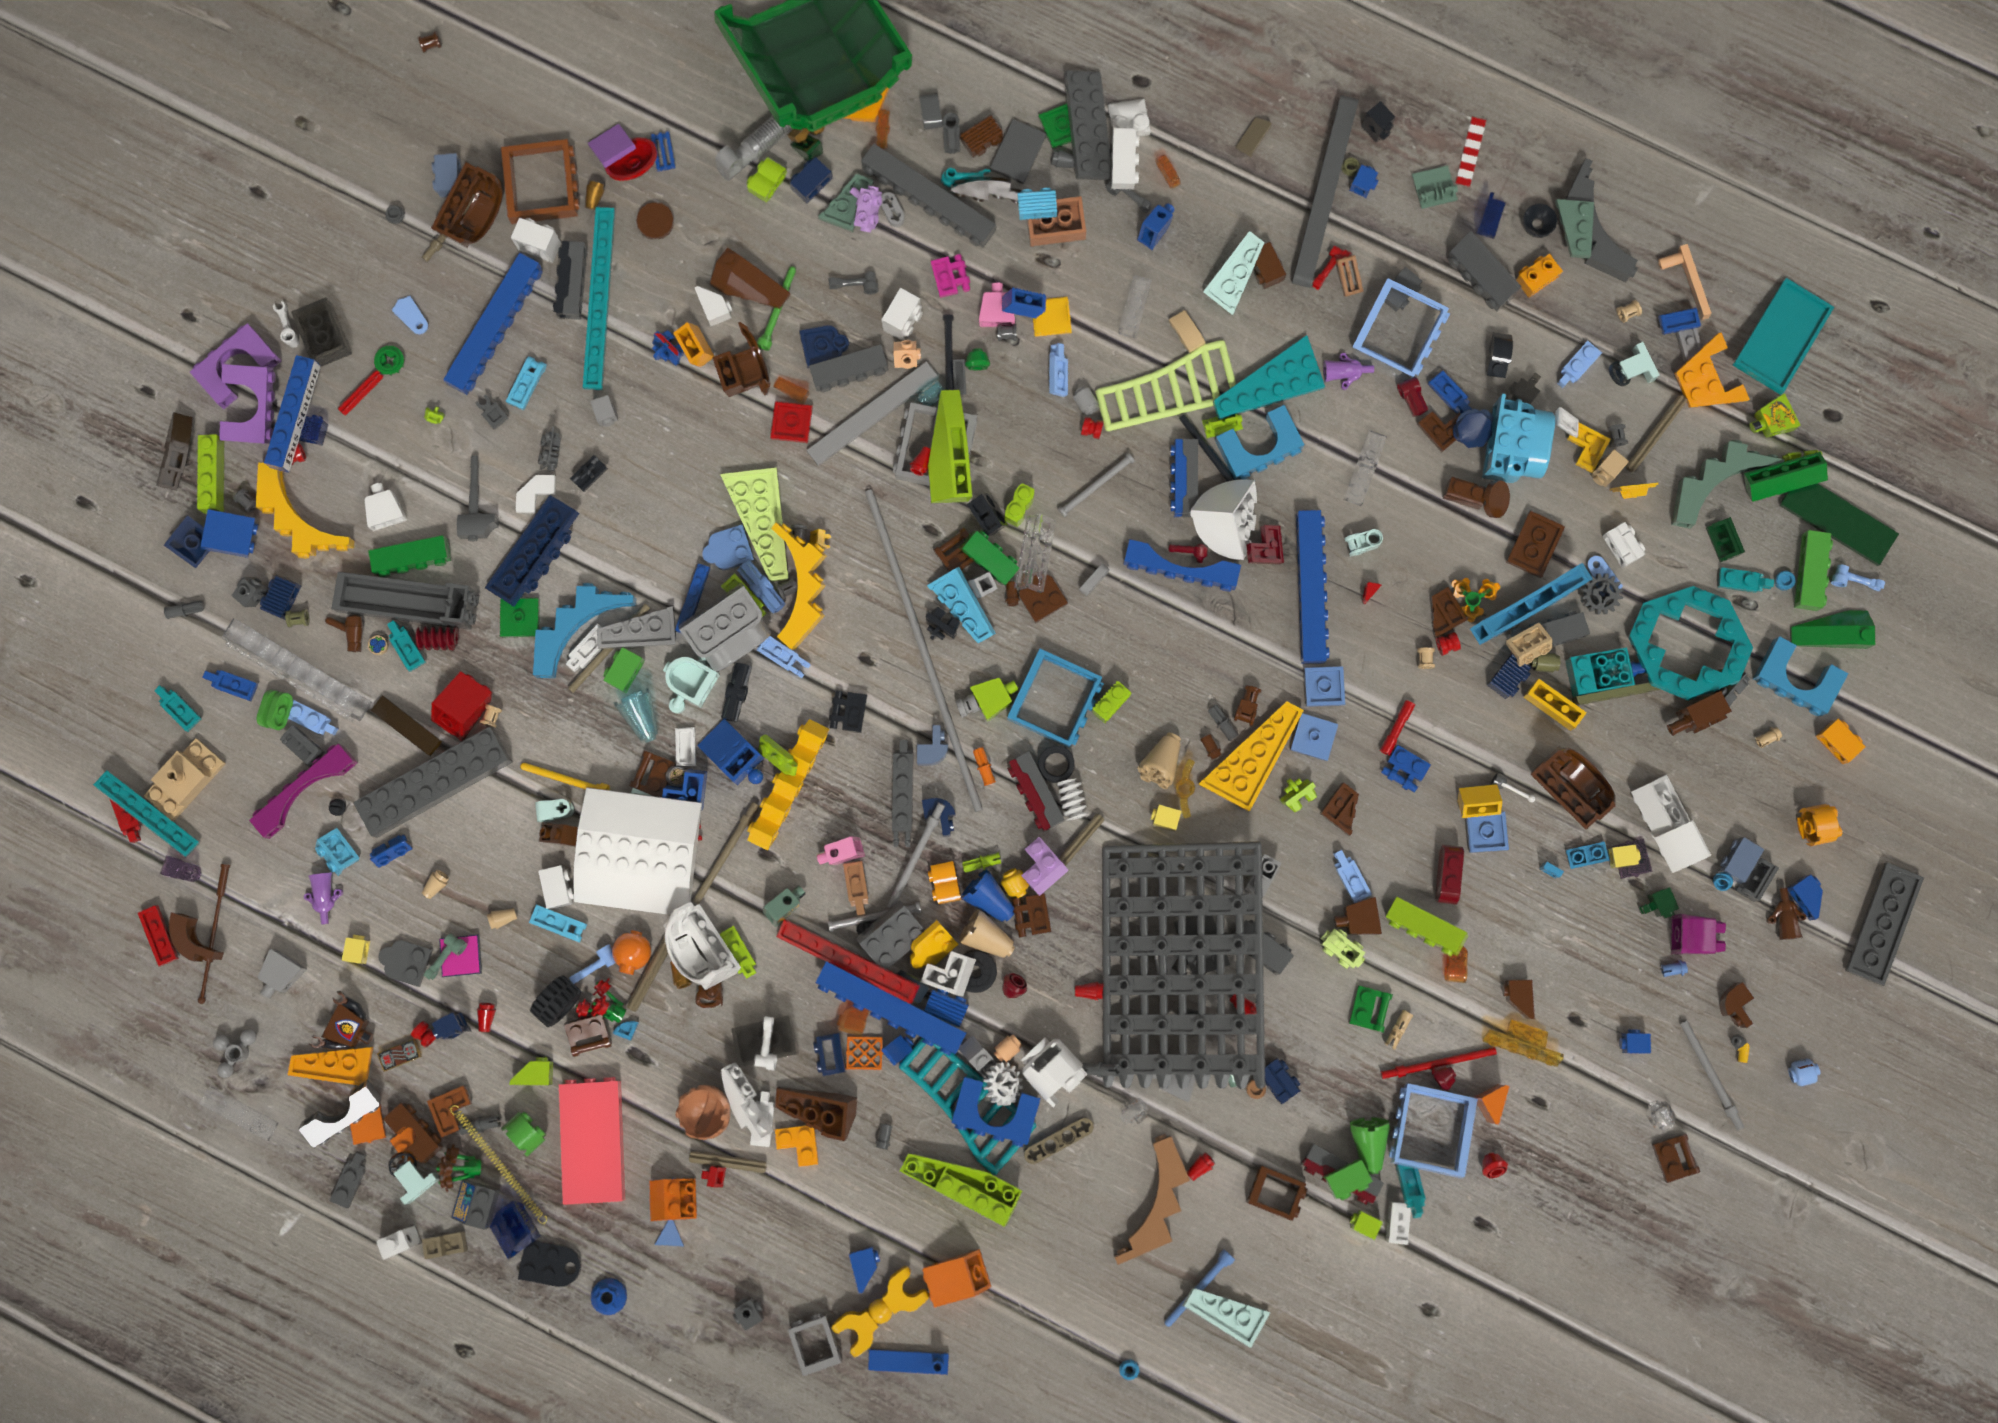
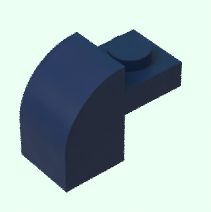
M941 798L922 800L925 821L928 820L930 815L932 816L938 802L945 805L939 819L941 820L943 837H950L951 831H954L953 820H949L948 817L956 816L952 805Z

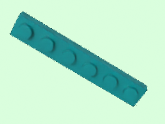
M106 770L93 784L95 788L185 858L199 845L195 838Z

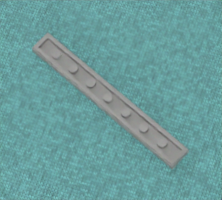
M926 361L807 449V453L820 466L936 380L938 375Z

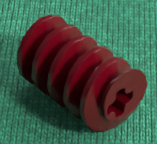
M419 626L417 627L416 644L419 650H424L425 648L426 650H432L433 648L438 651L441 648L443 651H446L449 648L450 651H453L458 645L459 634L457 627H454L453 632H451L450 627H447L445 632H443L442 626L439 627L438 632H436L434 626L431 627L430 632H428L427 626H424L423 632L420 631Z

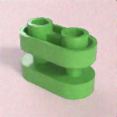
M276 690L266 691L256 717L258 725L274 730L283 729L286 726L293 705L292 696L289 693Z

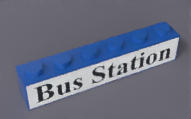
M298 355L295 357L264 464L271 469L290 472L321 367L314 359Z

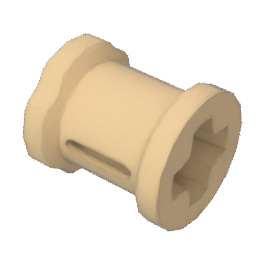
M1633 300L1629 305L1617 308V315L1623 323L1633 316H1640L1642 314V308L1637 300Z
M1418 648L1417 652L1419 653L1420 661L1418 669L1435 668V664H1433L1435 648Z
M486 704L484 717L479 723L496 728L497 725L495 723L502 710Z

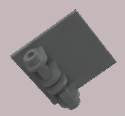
M554 426L541 437L540 445L543 446V450L538 457L540 470L547 467V470L555 471V468H557L558 458L555 457H559V454L551 451H560L561 437L559 433H554Z

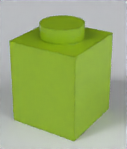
M1358 1210L1351 1217L1350 1224L1352 1225L1350 1228L1375 1240L1383 1222Z

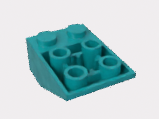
M1627 647L1574 656L1565 660L1573 698L1635 685Z

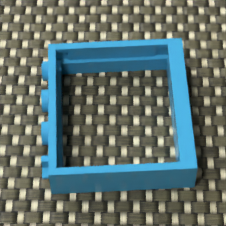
M1039 649L1007 720L1070 749L1071 745H1076L1080 735L1077 734L1079 728H1084L1088 718L1085 717L1087 711H1092L1096 702V700H1093L1095 693L1099 694L1104 685L1101 682L1102 677L1045 650ZM1044 660L1094 682L1067 740L1017 717Z

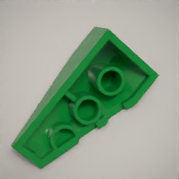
M1847 610L1790 627V642L1802 647L1868 649L1876 645L1875 624L1868 611Z

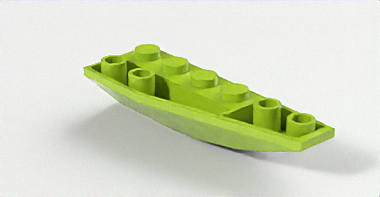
M960 390L940 391L928 462L931 503L969 502L972 498L969 453Z
M908 1153L900 1169V1172L1003 1227L1007 1226L1022 1194V1190L988 1172Z

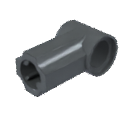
M947 113L943 117L944 152L949 154L960 152L959 117L954 113ZM949 121L956 123L953 127H949L946 124Z

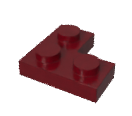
M1261 526L1262 543H1249L1246 545L1248 563H1284L1281 526Z

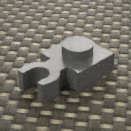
M484 395L486 404L481 405L477 401L476 405L479 409L485 410L481 415L495 430L509 418L497 403L492 405L490 398Z

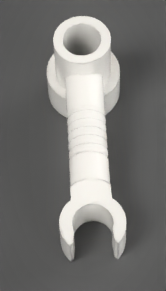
M281 301L283 307L278 310L273 304V309L279 315L284 328L280 335L281 340L292 348L298 347L300 341L289 323L287 306Z
M765 1017L761 1055H756L755 1066L766 1067V1070L775 1071L777 1055L769 1054L774 1017Z

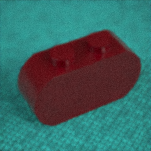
M1441 846L1435 891L1437 903L1457 905L1459 902L1464 862L1463 847Z

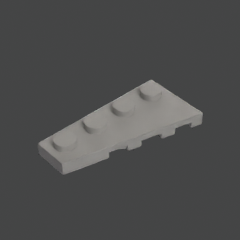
M673 606L597 629L598 649L675 645Z

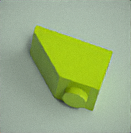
M536 1057V1061H530L509 1081V1085H553V1061H548V1057Z

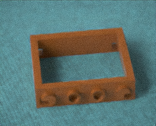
M568 139L501 147L507 214L511 224H517L519 218L543 221L578 216L577 209H580L579 198H576V192L579 189L577 180L574 181V174H577L576 164L572 161V157H575L573 145H570ZM563 151L568 205L518 211L513 157Z

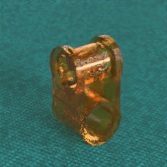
M1464 946L1460 951V957L1447 955L1445 981L1466 983L1468 951Z

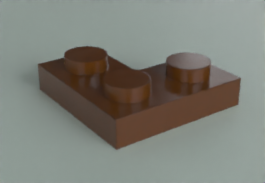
M1432 411L1418 422L1417 425L1434 445L1443 452L1457 441L1454 438L1453 429L1460 414L1456 415L1445 425Z

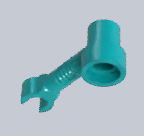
M948 168L941 176V183L946 187H951L957 180L984 177L983 174H989L991 170L984 169L979 172L964 173L957 172L954 168Z

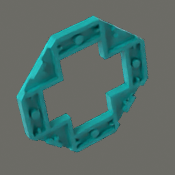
M1695 586L1643 603L1628 637L1631 645L1634 646L1637 652L1636 655L1642 668L1645 669L1651 686L1685 700H1691L1702 694H1708L1725 686L1739 683L1753 650V646L1730 600ZM1685 605L1721 619L1715 636L1733 643L1722 671L1719 672L1703 665L1696 681L1660 667L1666 650L1648 643L1659 615L1663 614L1679 620Z

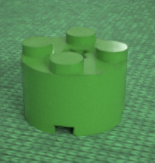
M523 1111L522 1113H516L501 1129L502 1131L508 1130L506 1133L507 1137L520 1150H526L527 1152L524 1154L528 1157L545 1141L544 1137L547 1134L539 1126L534 1127L531 1124L533 1119Z

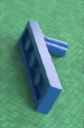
M869 1349L868 1370L948 1375L949 1353Z

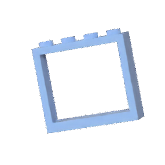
M1387 278L1352 348L1411 377H1414L1415 374L1419 375L1424 366L1421 364L1423 358H1428L1432 350L1429 347L1432 340L1437 341L1441 330H1439L1441 323L1445 324L1448 320L1450 313L1447 311L1449 308ZM1391 288L1440 311L1411 369L1362 346Z
M1409 1083L1405 1084L1404 1088L1401 1087L1399 1099L1402 1100L1401 1106L1397 1107L1396 1110L1398 1123L1397 1126H1394L1392 1138H1395L1394 1146H1391L1389 1151V1157L1392 1158L1391 1163L1456 1178H1464L1477 1098ZM1410 1093L1465 1105L1454 1170L1399 1158Z

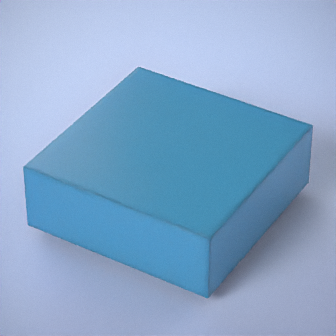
M1549 862L1542 863L1539 868L1555 879L1560 878L1564 872Z

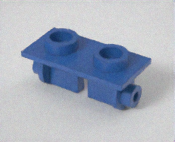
M404 834L398 835L388 841L389 848L384 843L372 849V852L369 853L370 860L380 868L399 856L405 855L413 848L407 843L408 840Z

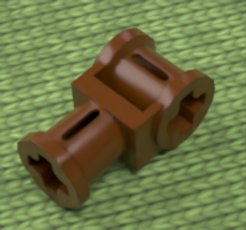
M1245 685L1244 698L1238 704L1234 721L1240 720L1252 726L1257 713L1258 704H1256V701L1262 690Z

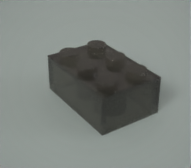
M326 297L291 311L309 358L314 359L321 367L352 354L334 306Z
M790 1015L774 1019L769 1054L777 1055V1059L799 1054ZM764 1021L731 1028L739 1067L755 1064L756 1055H761Z

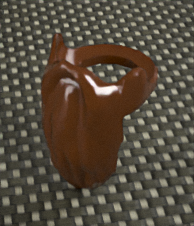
M722 982L707 990L702 985H698L699 991L695 996V1003L699 1007L713 1008L720 1004L721 1007L723 1006ZM705 998L706 1000H714V1002L703 1003L700 1000Z

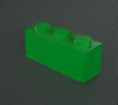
M973 530L959 548L986 572H990L992 577L1001 585H1006L1019 569L1016 565L1017 561L1010 555L1008 557L1002 553L1003 549L997 543L992 544L989 542V536L983 531Z

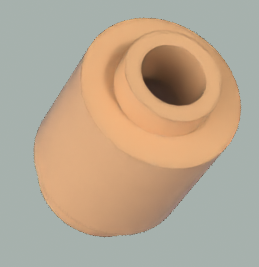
M1012 1034L994 1047L996 1052L993 1054L1000 1062L1005 1060L1007 1063L1021 1051L1020 1048L1023 1045Z

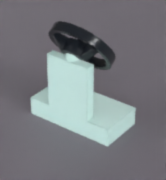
M1643 342L1637 344L1632 349L1633 357L1621 362L1615 361L1609 366V374L1612 380L1622 387L1628 385L1631 378L1642 373L1648 383L1655 381L1659 377V373ZM1613 369L1616 371V375L1619 377V380L1616 378Z
M399 1152L389 1160L388 1169L391 1175L396 1177L406 1189L407 1193L400 1200L404 1205H407L435 1184L440 1176L434 1172L424 1179L416 1169L417 1162L415 1157L408 1152ZM404 1156V1159L400 1160L397 1165L391 1166L394 1159ZM408 1156L414 1160V1165L411 1161L407 1162Z

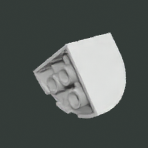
M1233 480L1214 486L1203 493L1191 508L1190 514L1201 540L1211 550L1224 557L1244 560L1247 555L1246 545L1252 542L1249 540L1250 532L1255 530L1257 516L1253 515L1254 503H1257L1255 480Z

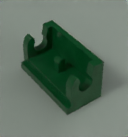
M1731 517L1706 527L1720 563L1745 553Z

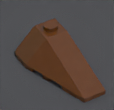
M728 247L717 260L710 281V285L724 295L740 297L743 300H752L778 309L783 306L791 295L789 291Z
M778 1087L776 1089L775 1107L792 1118H798L803 1121L809 1128L813 1127L820 1131L821 1135L826 1138L846 1141L856 1117L858 1097Z

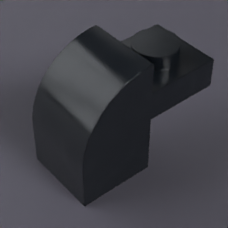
M1493 332L1489 347L1490 358L1486 375L1506 378L1508 366L1512 358L1513 338L1512 335Z

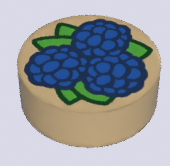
M378 635L373 636L368 642L369 651L375 655H383L389 647L388 641Z

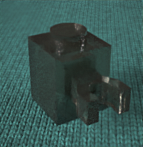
M1534 373L1528 382L1523 378L1518 383L1514 381L1508 389L1511 393L1507 398L1512 401L1522 399L1523 403L1531 404L1540 392L1534 386L1541 376Z

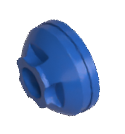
M606 1278L599 1281L591 1292V1303L594 1309L604 1315L618 1313L623 1309L627 1301L625 1286L614 1278ZM604 1292L612 1294L613 1299L611 1303L606 1304L602 1301L601 1296Z

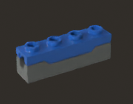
M1175 439L1174 445H1171V456H1174V463H1171V475H1174V482H1171V493H1174V500H1171L1170 509L1171 512H1174V517H1191V508L1198 500V439Z

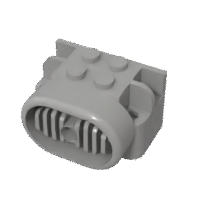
M742 582L678 625L680 632L699 657L705 658L714 671L723 670L763 643L771 635V631L762 619L760 608Z

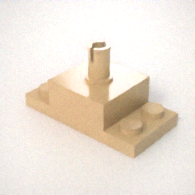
M195 738L184 752L176 751L151 779L155 784L145 793L144 797L174 822L226 763L199 739Z

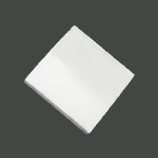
M1693 820L1654 838L1672 873L1711 856Z

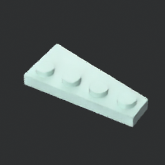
M1251 231L1248 232L1203 291L1232 315L1265 243Z
M1195 1288L1191 1289L1183 1303L1184 1307L1250 1348L1270 1312Z

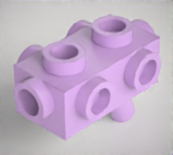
M868 186V189L860 188V191L853 187L850 194L857 198L854 226H859L860 231L871 233V229H875L878 224V211L882 203V192H879L878 187Z

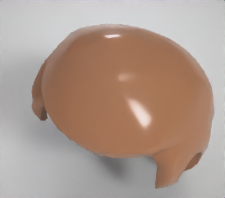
M699 1085L697 1088H690L688 1092L679 1097V1105L675 1115L679 1119L680 1127L685 1128L687 1136L699 1140L713 1139L723 1133L728 1127L730 1104L724 1092L712 1085Z

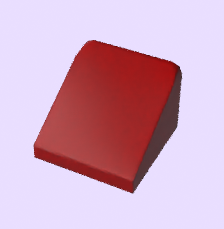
M1368 582L1364 587L1362 603L1366 604L1382 584Z

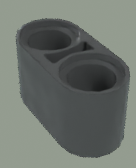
M938 93L919 96L924 130L943 127Z

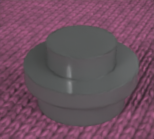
M394 205L388 207L385 216L391 224H399L403 221L405 214L401 207Z

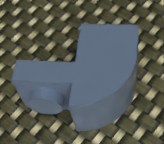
M933 725V744L917 745L918 766L937 765L945 759L949 747L948 744H941V742H945V730H941L940 725Z

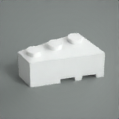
M1113 128L1111 139V189H1134L1135 183H1138L1139 172H1135V165H1139V153H1136V147H1139V135H1136V129Z

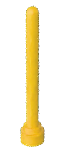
M528 763L520 765L522 770L585 790L586 788L610 789V785L605 783H597L595 785Z

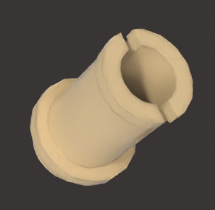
M1771 727L1768 732L1755 738L1756 743L1760 748H1764L1774 741H1780L1782 733L1777 727Z

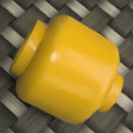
M1012 868L1002 875L1001 884L1006 894L1010 897L1016 896V898H1020L1027 893L1026 890L1029 884L1021 876L1024 874L1022 870Z

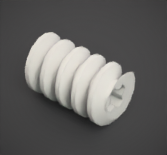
M1076 779L1057 783V786L1063 787L1058 791L1059 794H1064L1060 801L1066 802L1062 805V809H1067L1063 815L1070 817L1065 821L1083 818L1088 815V812H1082V809L1087 806L1080 804L1081 801L1085 800V797H1079L1083 790L1077 789V787L1082 783L1076 782Z

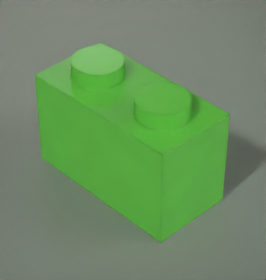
M622 647L620 651L617 650L612 666L605 670L603 681L627 694L645 660Z
M1357 1159L1324 1176L1335 1199L1340 1198L1341 1201L1351 1197V1192L1357 1189L1361 1192L1369 1188L1368 1184L1373 1182L1361 1159Z

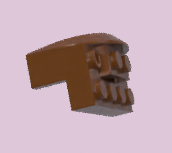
M465 162L431 229L465 248L478 242L489 231L498 215L502 202V182L495 175L478 166L474 167ZM479 191H483V192H485V193L491 195L492 198L488 197L487 195H485V194H483V193H481V192H479ZM475 194V196H474V198H473V200H472V203H471L469 209L467 210L466 214H465L464 217L462 218V216H463V214H464V212H465V210H466V208H467V206H468V204H469L471 198H472L473 195ZM462 225L465 226V227H467V228H469L470 230H472V231H474V232H471V231H469V230L463 228Z
M1557 747L1530 774L1586 830L1597 819L1600 821L1616 806L1615 793L1607 779L1588 759L1574 749ZM1568 761H1570V762L1560 771V769H1561ZM1562 776H1563L1567 781H1569V782L1579 791V793H1578L1571 785H1569V784L1562 778ZM1600 789V791L1592 799H1589L1597 790Z

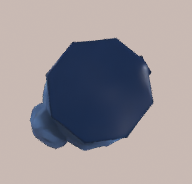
M1477 409L1465 411L1458 417L1454 426V438L1458 442L1463 443L1467 448L1483 447L1492 436L1493 415L1486 409L1481 411Z

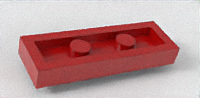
M154 905L138 912L157 965L161 967L179 959L159 906Z

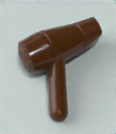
M350 615L346 617L345 623L331 617L325 619L326 624L346 632L348 652H361L362 617Z

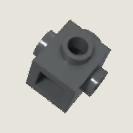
M245 577L237 583V588L231 596L244 607H256L267 591V588L260 579Z
M745 1297L736 1303L737 1307L734 1309L733 1317L738 1325L741 1324L745 1331L764 1319L761 1313L763 1308L758 1300L755 1301L753 1297L749 1300Z

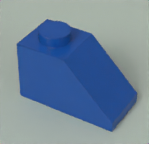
M1811 874L1803 876L1787 887L1788 892L1809 921L1819 918L1823 893L1820 881Z
M900 1035L881 1051L895 1066L913 1051L912 1046L914 1044L907 1036L903 1038Z
M873 1246L849 1253L859 1293H863L878 1267L877 1262H880L878 1250L874 1251Z

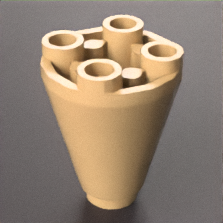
M1167 733L1139 763L1137 769L1143 781H1152L1163 789H1168L1172 785L1181 746V738L1179 736Z

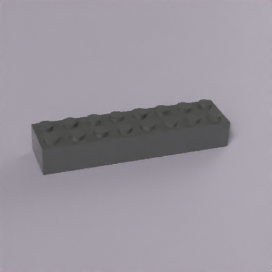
M488 727L353 803L370 836L378 838L513 762L495 729Z

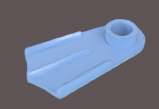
M411 296L398 299L392 311L415 334L425 333L428 329V323ZM423 324L421 329H417L418 325Z
M1593 556L1588 560V569L1595 579L1598 573L1602 577L1604 573L1608 574V578L1615 576L1602 557ZM1594 561L1599 563L1598 568L1593 567ZM1615 576L1614 582H1620ZM1620 584L1618 586V589H1621L1623 585ZM1599 591L1600 595L1605 597V593Z

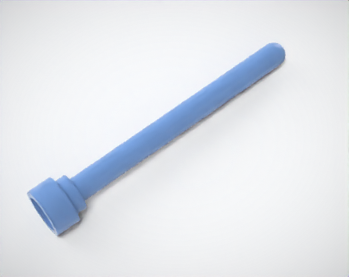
M1223 1249L1219 1253V1261L1195 1286V1289L1203 1291L1224 1266H1231L1235 1258ZM1186 1298L1165 1320L1167 1327H1170L1187 1309L1183 1306Z

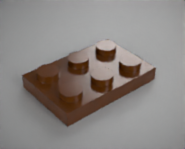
M1529 511L1506 563L1538 578H1542L1565 526L1533 511Z

